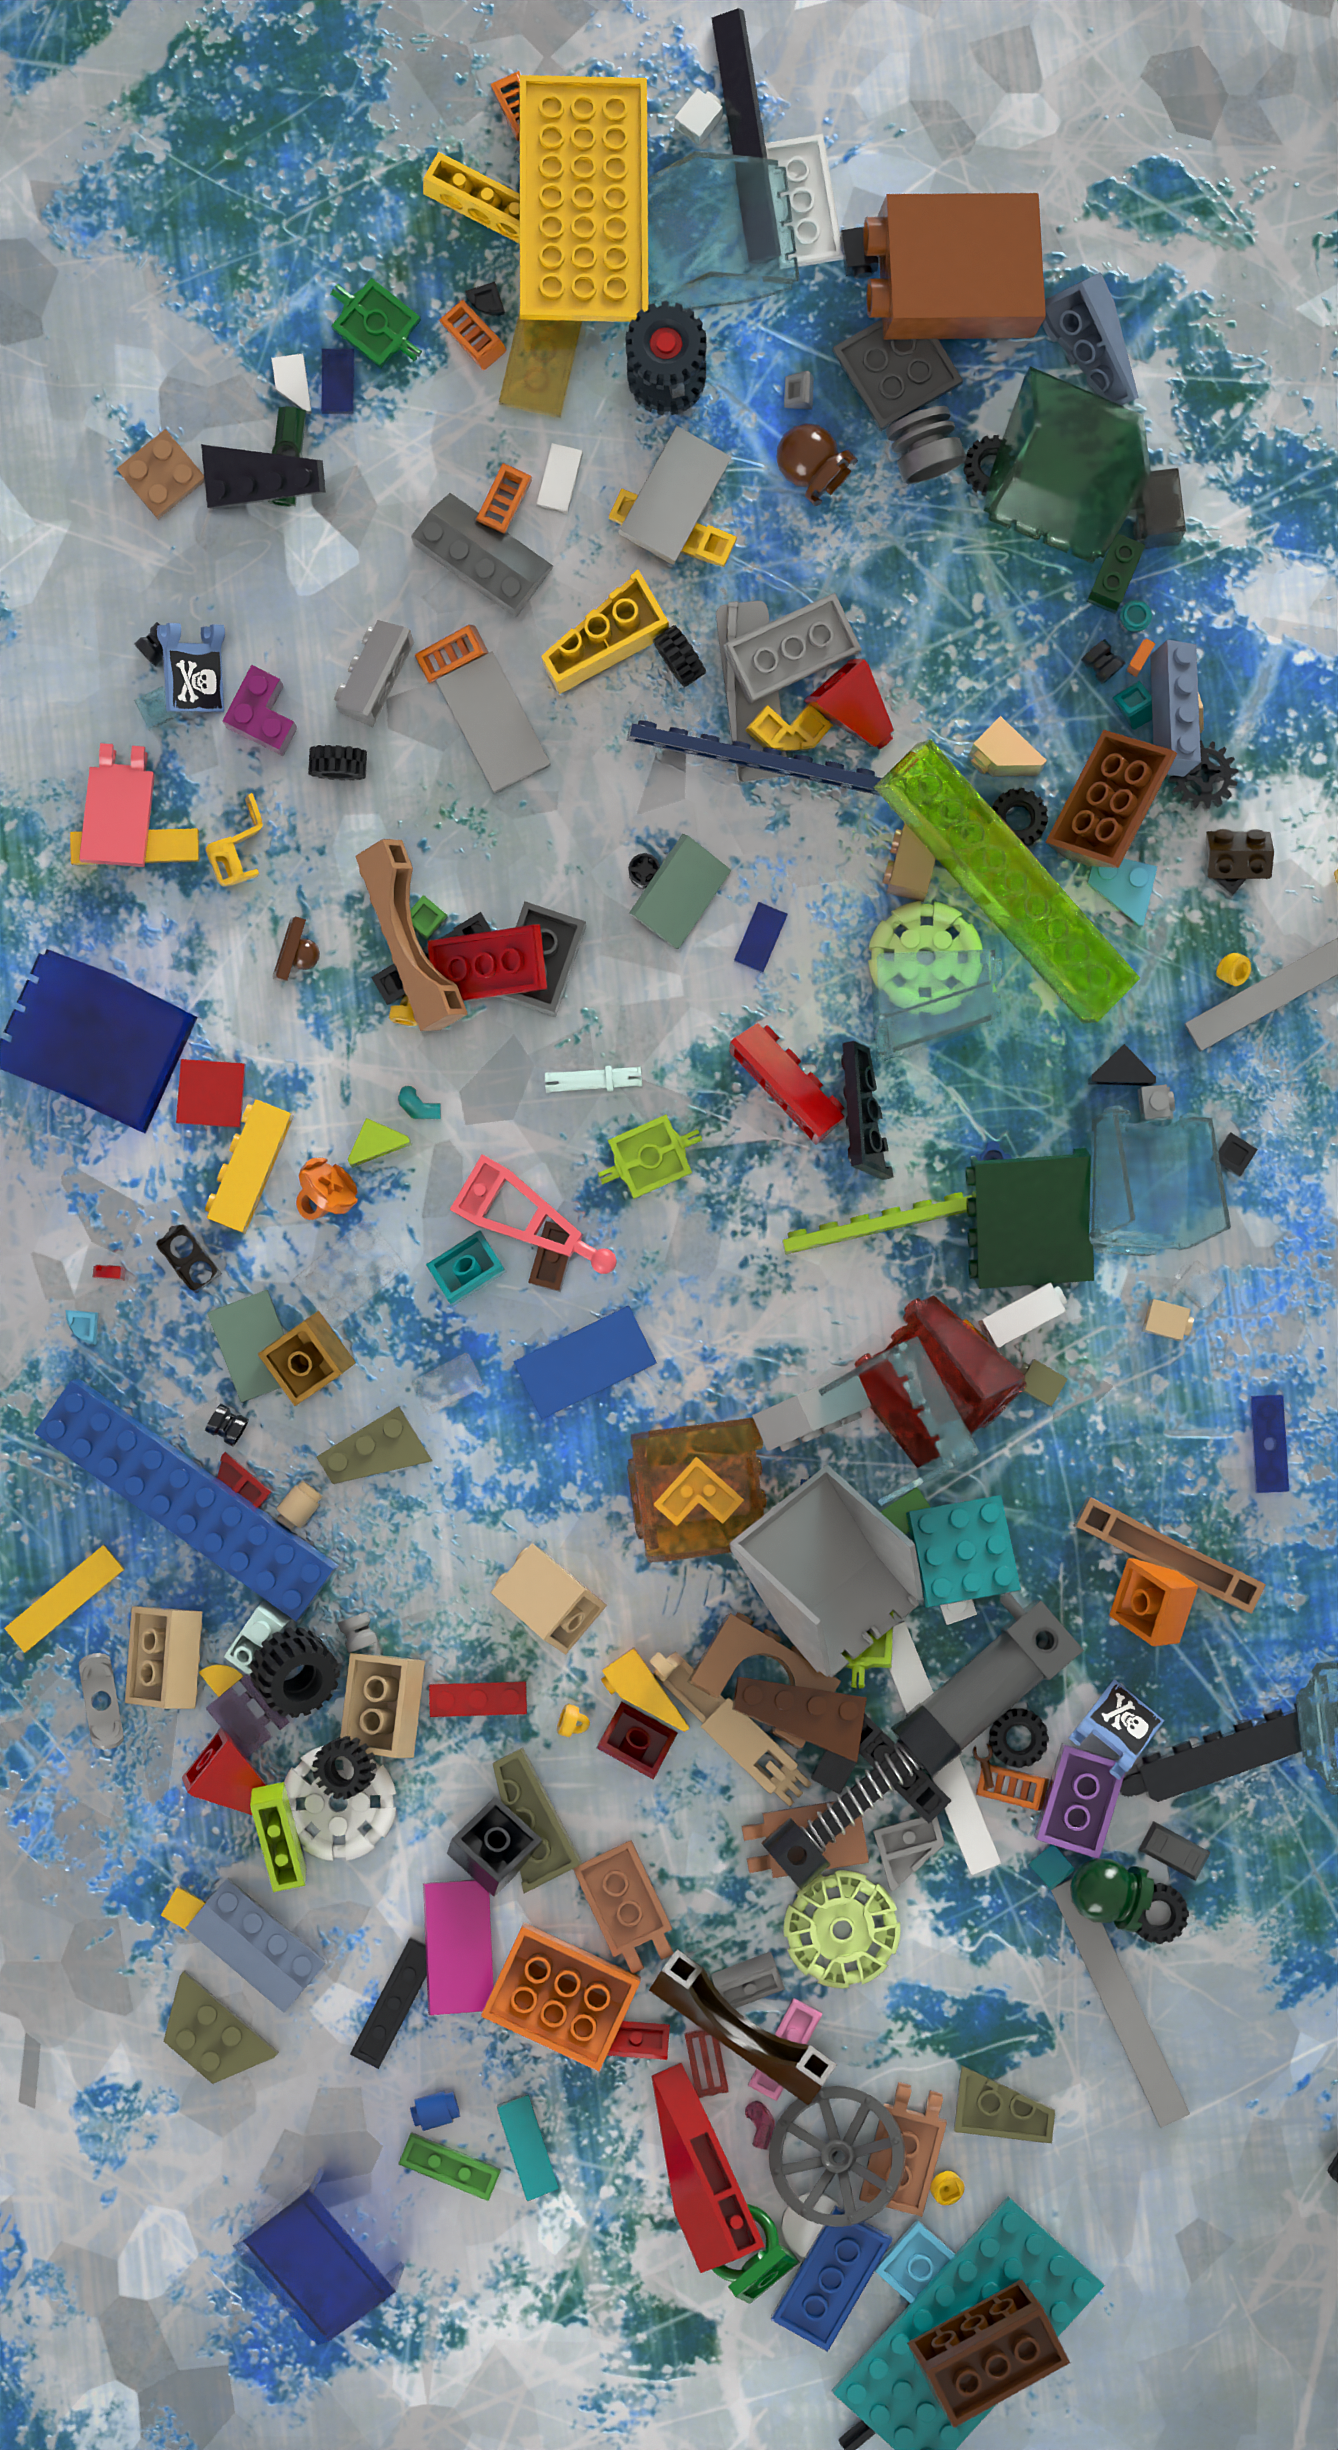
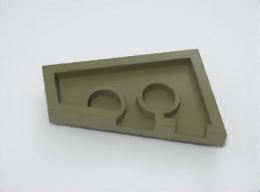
M961 2065L954 2132L1052 2144L1055 2109Z

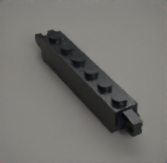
M1312 1697L1294 1703L1295 1709L1283 1713L1282 1708L1263 1714L1264 1720L1252 1723L1251 1719L1234 1724V1730L1222 1734L1221 1730H1216L1203 1735L1204 1741L1191 1745L1190 1741H1185L1172 1746L1173 1752L1161 1756L1160 1752L1157 1751L1141 1757L1143 1763L1136 1765L1137 1772L1126 1775L1123 1779L1120 1792L1124 1797L1127 1796L1128 1798L1129 1796L1132 1797L1133 1795L1137 1796L1146 1793L1147 1797L1160 1802L1330 1742L1334 1734L1332 1729L1338 1726V1701L1323 1703L1320 1701L1313 1702Z

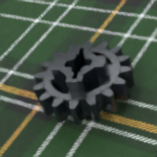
M1200 740L1201 763L1184 777L1172 775L1168 778V783H1176V787L1171 793L1173 795L1182 794L1183 797L1180 801L1182 805L1188 800L1191 801V810H1195L1199 804H1202L1204 811H1208L1211 802L1217 808L1222 805L1221 796L1229 800L1232 793L1228 788H1235L1238 782L1231 779V777L1239 772L1238 769L1230 768L1235 758L1229 757L1226 759L1223 756L1226 752L1225 747L1219 751L1214 750L1215 742L1213 741L1207 748H1204L1202 740ZM1209 757L1216 760L1220 764V766H1216L1215 764H1213L1209 760ZM1201 769H1203L1204 774H1210L1206 782H1203L1201 777H1196ZM1224 780L1221 789L1212 795V785ZM1190 785L1195 789L1197 795L1189 791L1186 786Z

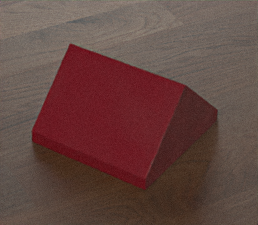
M621 1701L596 1748L654 1780L678 1733Z

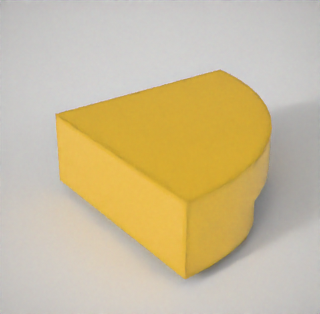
M212 1665L198 1672L218 1697L244 1677L239 1670L227 1665Z

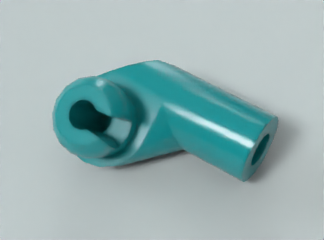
M404 1086L400 1089V1095L398 1096L399 1105L411 1118L441 1119V1103H423L417 1096L416 1089L412 1086Z

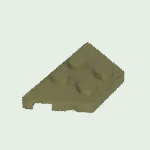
M183 1971L179 1977L163 2042L212 2084L275 2058L279 2052L192 1976Z

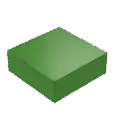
M424 895L410 910L414 930L427 941L448 918L446 913Z

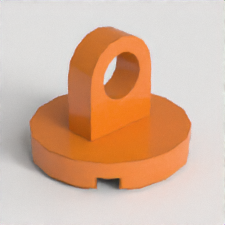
M312 1158L300 1169L299 1180L303 1189L297 1196L296 1205L300 1215L308 1220L321 1218L328 1212L345 1214L351 1210L358 1200L355 1197L358 1193L357 1187L351 1176L341 1166L327 1164L328 1160L325 1158ZM309 1198L317 1205L316 1211L310 1207Z

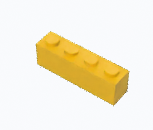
M255 1099L253 1105H247L241 1122L245 1123L241 1135L235 1134L229 1151L233 1153L229 1164L224 1163L218 1174L217 1181L221 1182L217 1194L211 1193L206 1203L205 1211L209 1212L207 1219L246 1234L294 1118L292 1113Z

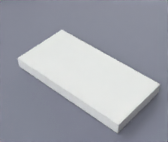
M823 134L765 143L783 256L779 257L781 270L843 260L844 255Z

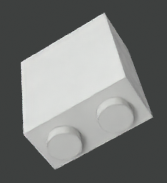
M1049 1283L978 1321V1324L992 1350L1066 1312L1063 1305L1068 1302L1060 1287L1054 1288Z

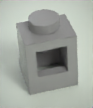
M1167 1084L1141 1087L1137 1091L1141 1123L1173 1119V1111H1175L1174 1094L1170 1092V1087H1167Z

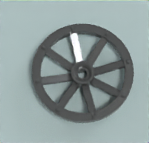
M823 2087L809 2106L800 2099L794 2101L778 2120L769 2146L770 2172L775 2187L782 2199L801 2217L825 2226H852L877 2215L896 2194L905 2170V2144L897 2121L880 2101L863 2091L850 2087ZM829 2099H848L861 2103L842 2141ZM818 2102L830 2140L828 2143L793 2123L803 2111ZM870 2110L873 2111L882 2121L889 2137L853 2148L852 2145ZM787 2133L793 2134L821 2151V2156L783 2165L782 2153ZM892 2148V2166L887 2181L856 2162L858 2157ZM839 2150L844 2153L845 2157L841 2163L834 2161V2157ZM825 2167L826 2170L803 2203L792 2191L785 2175ZM850 2170L882 2190L873 2201L857 2211L855 2210L848 2173ZM837 2173L845 2214H825L814 2210L813 2208Z

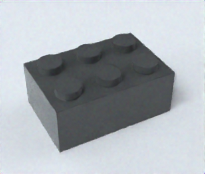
M524 901L516 927L534 924L541 926L547 989L497 997L556 1017L586 929V921Z

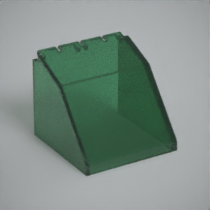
M1030 366L1024 376L991 470L983 510L989 513L988 521L1010 529L1011 523L1015 524L1014 532L1036 541L1042 535L1044 536L1043 544L1065 553L1071 547L1072 556L1091 564L1096 558H1103L1151 475L1144 415Z

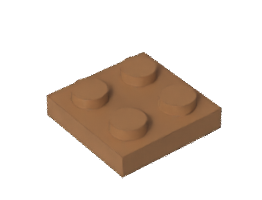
M166 429L116 468L157 519L161 518L205 482L203 473Z

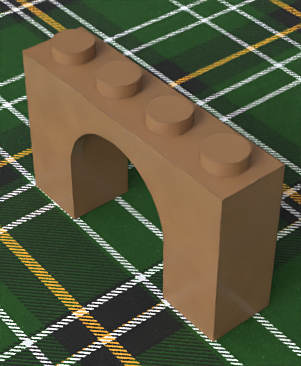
M739 1612L735 1616L731 1613L726 1615L687 1681L714 1699L718 1698L736 1667L749 1656L763 1655L776 1660L782 1665L788 1674L790 1685L835 1692L841 1680L834 1676L826 1677L822 1672H817L795 1646H792L791 1649L779 1643L781 1638L767 1629H764L763 1633L752 1627L753 1620ZM772 1727L770 1733L796 1749L802 1748L806 1742L775 1727Z

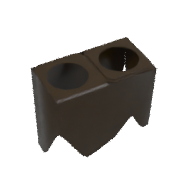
M186 1225L171 1226L169 1232L156 1242L159 1251L167 1258L181 1280L193 1292L198 1293L222 1275L221 1271ZM180 1235L188 1237L193 1244L191 1254L185 1258L174 1256L170 1249L172 1240ZM197 1261L208 1263L212 1269L211 1278L202 1284L194 1282L189 1274L190 1267Z

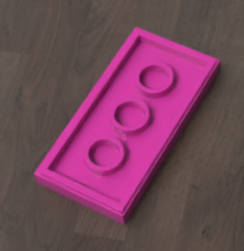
M476 1880L423 1883L428 2014L442 2015L482 2012L493 1990L489 1892Z

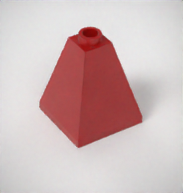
M850 659L803 700L806 705L810 704L824 717L870 747L881 749L893 739L891 733L894 731L869 664L865 659Z
M223 1727L218 1730L182 1776L186 1791L191 1796L252 1815L250 1807L252 1788L267 1786V1783Z

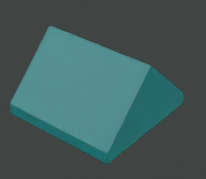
M480 1230L426 1264L452 1306H455L507 1272Z

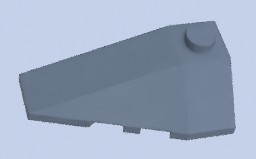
M1101 272L1045 299L1046 317L1042 325L1046 334L1053 342L1057 341L1068 353L1066 358L1072 365L1077 364L1087 376L1088 384L1110 410L1137 399L1138 393L1115 303Z

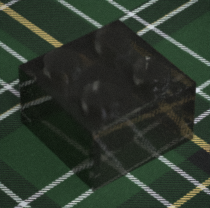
M1172 468L1140 472L1136 482L1132 483V490H1129L1131 510L1136 509V521L1133 522L1134 540H1140V543L1145 544L1144 549L1179 545L1186 532L1179 469Z

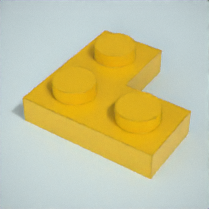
M696 1457L653 1505L676 1526L684 1520L698 1503L724 1524L742 1504L744 1499Z

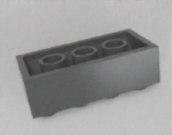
M449 493L428 512L411 536L413 545L517 618L549 574L553 565L507 532L503 534L477 522L476 518L479 513L452 493Z

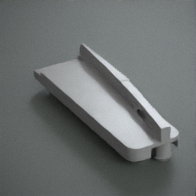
M762 601L728 602V604L722 605L717 609L716 622L732 741L748 743L751 745L750 749L763 752V747L745 729L767 705L782 718L779 692L777 690L749 704L728 658L726 661V654L722 645L770 623L768 608ZM782 751L781 756L787 757L786 751ZM735 764L737 783L786 777V775Z

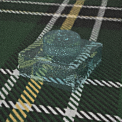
M163 686L134 700L149 730L178 717L176 712L166 711V695Z

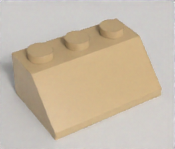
M132 1606L125 1703L158 1708L195 1709L198 1693L197 1679L200 1662L202 1611Z
M350 1653L340 1737L351 1736V1740L354 1738L360 1739L359 1746L365 1743L369 1746L365 1751L367 1754L373 1752L374 1755L414 1758L425 1661Z

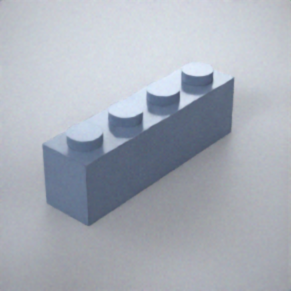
M1166 640L1150 655L1153 743L1178 753L1167 774L1184 777L1201 763L1196 644Z

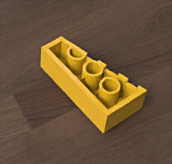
M639 569L631 574L630 579L620 588L617 587L608 595L609 598L597 609L591 610L577 627L570 629L541 655L544 669L559 694L654 644L653 639L670 628L666 616Z

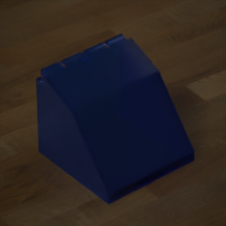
M48 949L44 955L38 953L30 974L38 977L39 980L36 984L27 979L16 1003L26 1007L23 1013L13 1009L3 1031L13 1036L11 1042L0 1038V1070L146 1134L198 1017L110 972Z
M320 2167L232 2245L236 2249V2253L249 2268L254 2270V2274L276 2296L277 2301L292 2318H295L301 2329L317 2345L331 2341L388 2299L397 2290L405 2265L400 2261L384 2276L313 2192L324 2173Z

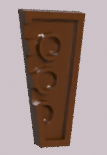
M737 1677L732 1710L857 1763L866 1697Z

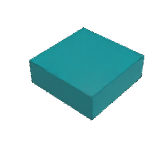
M1052 1844L1029 1863L1030 1867L1050 1890L1076 1870L1060 1850Z

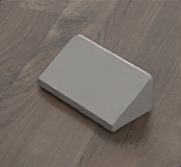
M771 1952L711 1974L715 1988L734 2009L785 1990Z

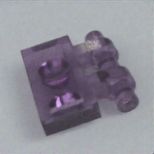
M246 1674L239 1680L247 1690L239 1696L230 1687L206 1707V1710L220 1727L229 1734L244 1756L248 1758L273 1737L265 1728L268 1723L273 1721L277 1728L281 1730L290 1722L286 1717L279 1715L277 1711L274 1712L270 1709L253 1686L254 1683L251 1681L250 1676ZM253 1698L265 1712L259 1719L246 1705Z

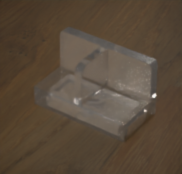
M464 1353L442 1366L439 1365L436 1369L412 1381V1386L427 1416L485 1387L468 1353Z

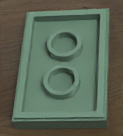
M682 834L629 913L671 946L679 949L731 872V869L688 835Z
M264 1290L207 1312L240 1402H246L281 1388L258 1356L259 1352L284 1335L269 1291Z

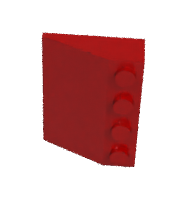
M756 1023L730 1041L729 1052L811 1141L817 1145L845 1119V1116L842 1114L845 1108L833 1095L828 1098L820 1090L823 1084L812 1072L806 1075L798 1066L801 1060L791 1049L788 1048L784 1051L776 1043L780 1038L768 1025L762 1028L759 1023Z

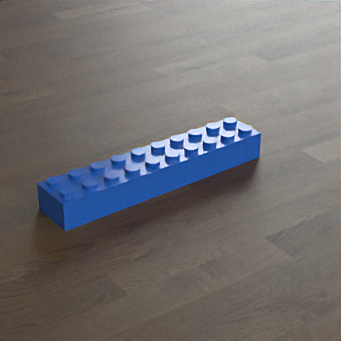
M79 1378L69 1382L34 1432L296 1622L303 1618L339 1567L334 1561L266 1512L252 1505V1502L233 1491L227 1484Z

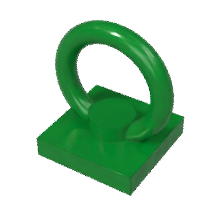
M747 2204L753 2220L762 2227L765 2233V2250L752 2256L742 2266V2270L732 2269L725 2264L711 2270L720 2278L733 2282L728 2288L736 2298L751 2304L799 2264L800 2261L792 2251L779 2245L778 2232L770 2216L759 2207Z

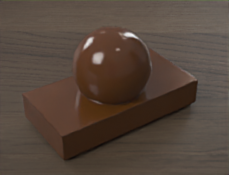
M297 916L290 919L272 976L274 980L286 982L292 965L301 970H308L313 968L319 961L320 951L315 942L310 939H300L306 919Z

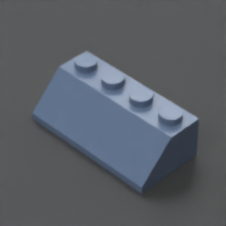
M229 1878L223 1882L186 1927L190 1933L283 2013L326 1964L325 1960Z

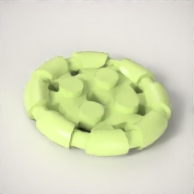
M915 901L891 911L892 915L886 921L881 920L876 927L868 948L871 950V960L868 961L869 970L879 991L883 990L890 997L888 1000L896 1006L918 1013V1010H930V1013H937L961 1003L960 998L966 993L970 994L977 985L983 968V964H980V954H983V947L973 924H968L962 918L963 914L957 909L936 901L933 904H921V901ZM921 917H933V926H920ZM899 925L906 930L900 938L894 933V930ZM952 926L960 933L954 940L951 934L947 932ZM922 950H928L933 953L935 960L931 965L924 966L917 961L916 955ZM884 952H894L893 961L884 960ZM958 954L967 955V963L957 964ZM898 975L906 982L900 988L892 982ZM950 977L957 983L952 989L944 985ZM918 990H931L930 998L919 997Z
M838 1870L835 1871V1874L824 1877L820 1874L804 1889H799L796 1892L797 1898L792 1905H788L783 1931L784 1937L788 1938L790 1948L787 1951L792 1961L805 1976L810 1974L818 1979L817 1983L827 1987L843 1989L849 1988L851 1984L861 1982L863 1985L872 1981L888 1967L887 1961L892 1953L896 1954L899 1946L901 1925L896 1920L894 1911L897 1908L893 1899L879 1883L873 1884L866 1879V1875L861 1873ZM839 1887L841 1896L828 1899L826 1889ZM859 1890L869 1896L864 1905L859 1900L854 1899ZM809 1902L818 1907L814 1910L812 1918L803 1913ZM882 1914L884 1925L875 1928L872 1916ZM838 1921H847L851 1925L852 1931L847 1938L840 1939L833 1934V1926ZM810 1932L812 1943L802 1945L800 1934ZM872 1941L881 1946L876 1956L866 1952L871 1946ZM820 1954L831 1960L826 1968L815 1963ZM856 1960L858 1969L846 1972L844 1963Z

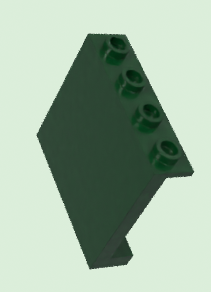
M1073 1149V1154L986 1161H978L976 1156H970L971 1166L965 1168L966 1184L971 1186L972 1197L966 1199L968 1217H972L973 1228L967 1230L968 1246L973 1248V1259L968 1260V1271L970 1279L975 1280L978 1288L1094 1281L1091 1155L1087 1149Z

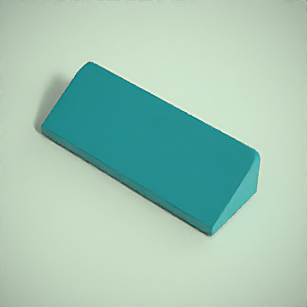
M529 2094L498 2104L497 2110L526 2200L530 2201L559 2189Z

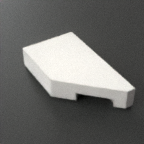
M303 353L272 358L276 391L299 408L306 410V414H312Z

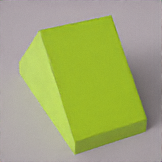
M366 1118L348 1157V1162L353 1168L408 1147L412 1143L408 1136Z

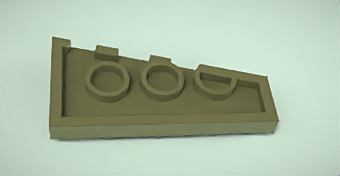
M523 1747L492 1763L501 1802L543 1839L542 1843L520 1870L524 1894L581 1865L582 1861Z

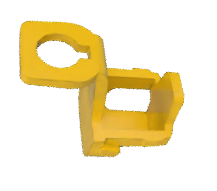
M253 793L247 794L245 802L254 827L234 837L230 836L212 842L205 848L216 879L221 886H231L259 876L258 869L243 873L234 846L257 835L263 826ZM217 862L224 864L229 878H222Z

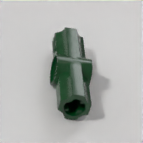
M290 406L278 408L275 443L272 454L280 455L285 450H292L295 452V457L303 458L302 448L306 410ZM297 497L271 500L268 503L285 507L296 506Z

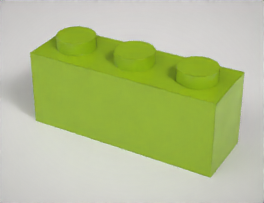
M284 1782L252 1788L250 1807L273 1892L305 1886L307 1867Z

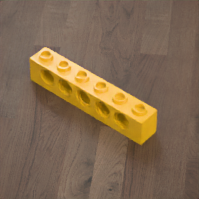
M438 152L423 177V194L520 244V193Z

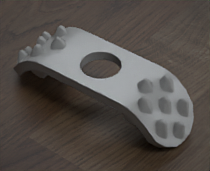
M90 1654L79 1661V1672L91 1742L97 1749L116 1748L123 1742L124 1735L111 1660L106 1654ZM99 1691L106 1692L111 1699L109 1707L102 1711L96 1710L91 1703L92 1696Z

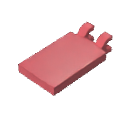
M100 743L99 767L89 768L79 856L81 862L145 867L155 775L152 771H146L148 753L145 752L146 748L144 746H132L131 765L115 764L116 750H114V745Z

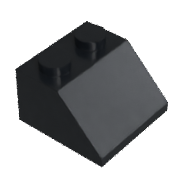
M495 1796L451 1839L447 1854L495 1897L517 1875L542 1843L543 1839Z

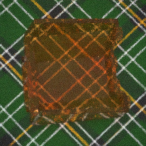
M753 1418L631 1434L630 1443L633 1459H628L627 1464L635 1531L638 1539H644L645 1556L648 1563L731 1553L729 1543L764 1516L763 1508L766 1507V1494L761 1489L759 1476L762 1475V1463L760 1458L756 1457V1450L762 1449L764 1442ZM696 1457L744 1499L742 1504L724 1524L698 1503L684 1520L676 1526L653 1504Z

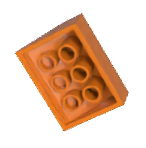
M523 1922L481 2017L600 2072L641 1982V1976L632 1974L624 1968Z

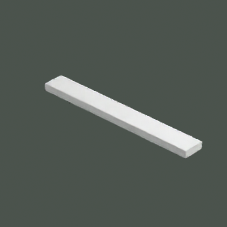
M905 1621L893 1626L892 1668L888 1669L907 1714L916 1705L924 1702L932 1695L933 1691ZM958 1756L941 1769L932 1779L952 1800L944 1809L971 1875L1001 1864V1861Z

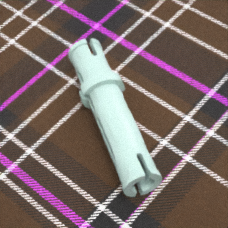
M605 1066V1069L545 1072V1082H559L546 1083V1093L607 1088V1091H614V1087H642V1077L629 1078V1076H641V1066L613 1069L612 1066Z

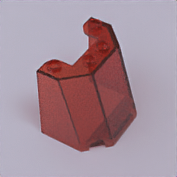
M934 1295L922 1301L920 1298L911 1301L904 1308L906 1313L902 1318L908 1324L902 1326L891 1335L890 1338L893 1341L886 1349L873 1356L867 1353L854 1363L855 1370L871 1403L870 1408L917 1468L959 1448L977 1429L985 1428L991 1424L1027 1387V1383L1024 1381L1026 1380L1025 1376Z

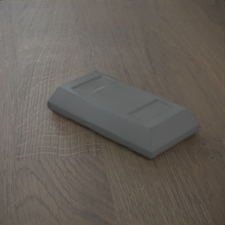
M1154 1821L1138 1849L1195 1881L1211 1853Z

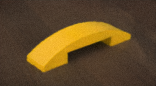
M621 488L608 516L609 519L622 525L638 495ZM696 523L680 553L725 567L737 541V536L711 525L706 527Z

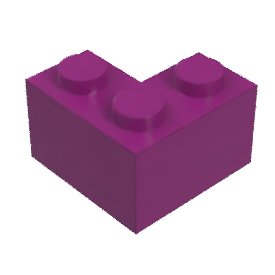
M251 664L222 722L227 729L283 756L297 727L294 721L272 711L283 688L280 678Z

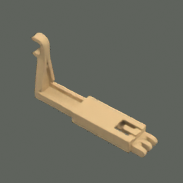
M676 1651L668 1658L657 1652L649 1661L656 1668L653 1675L703 1723L700 1727L770 1795L772 1792H775L791 1807L794 1801L786 1792L790 1789L797 1797L803 1794L794 1783L799 1780L807 1788L812 1785L796 1768L799 1764L750 1717L732 1710L734 1701L730 1697L725 1699L720 1694L718 1698L714 1699L688 1683L687 1681L694 1668ZM766 1751L782 1766L779 1769L771 1760L765 1765L774 1775L773 1777L757 1763Z

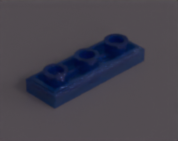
M1283 1395L1250 1396L1255 1492L1289 1491ZM1266 1438H1271L1274 1442L1271 1450H1267L1264 1447Z

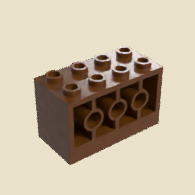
M1022 2279L907 2342L934 2398L953 2428L1070 2364L1043 2307Z

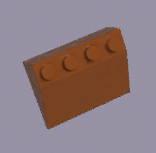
M1103 730L1045 843L1066 859L1087 866L1119 868L1178 753L1174 750Z

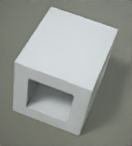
M697 88L674 117V128L700 147L722 119L723 107L721 106V101L711 92L703 93Z

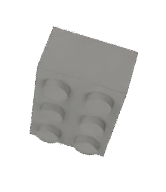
M855 1370L752 1415L767 1451L780 1446L782 1452L800 1445L799 1437L802 1443L843 1426L840 1421L841 1419L845 1425L862 1418L860 1411L871 1407V1403Z

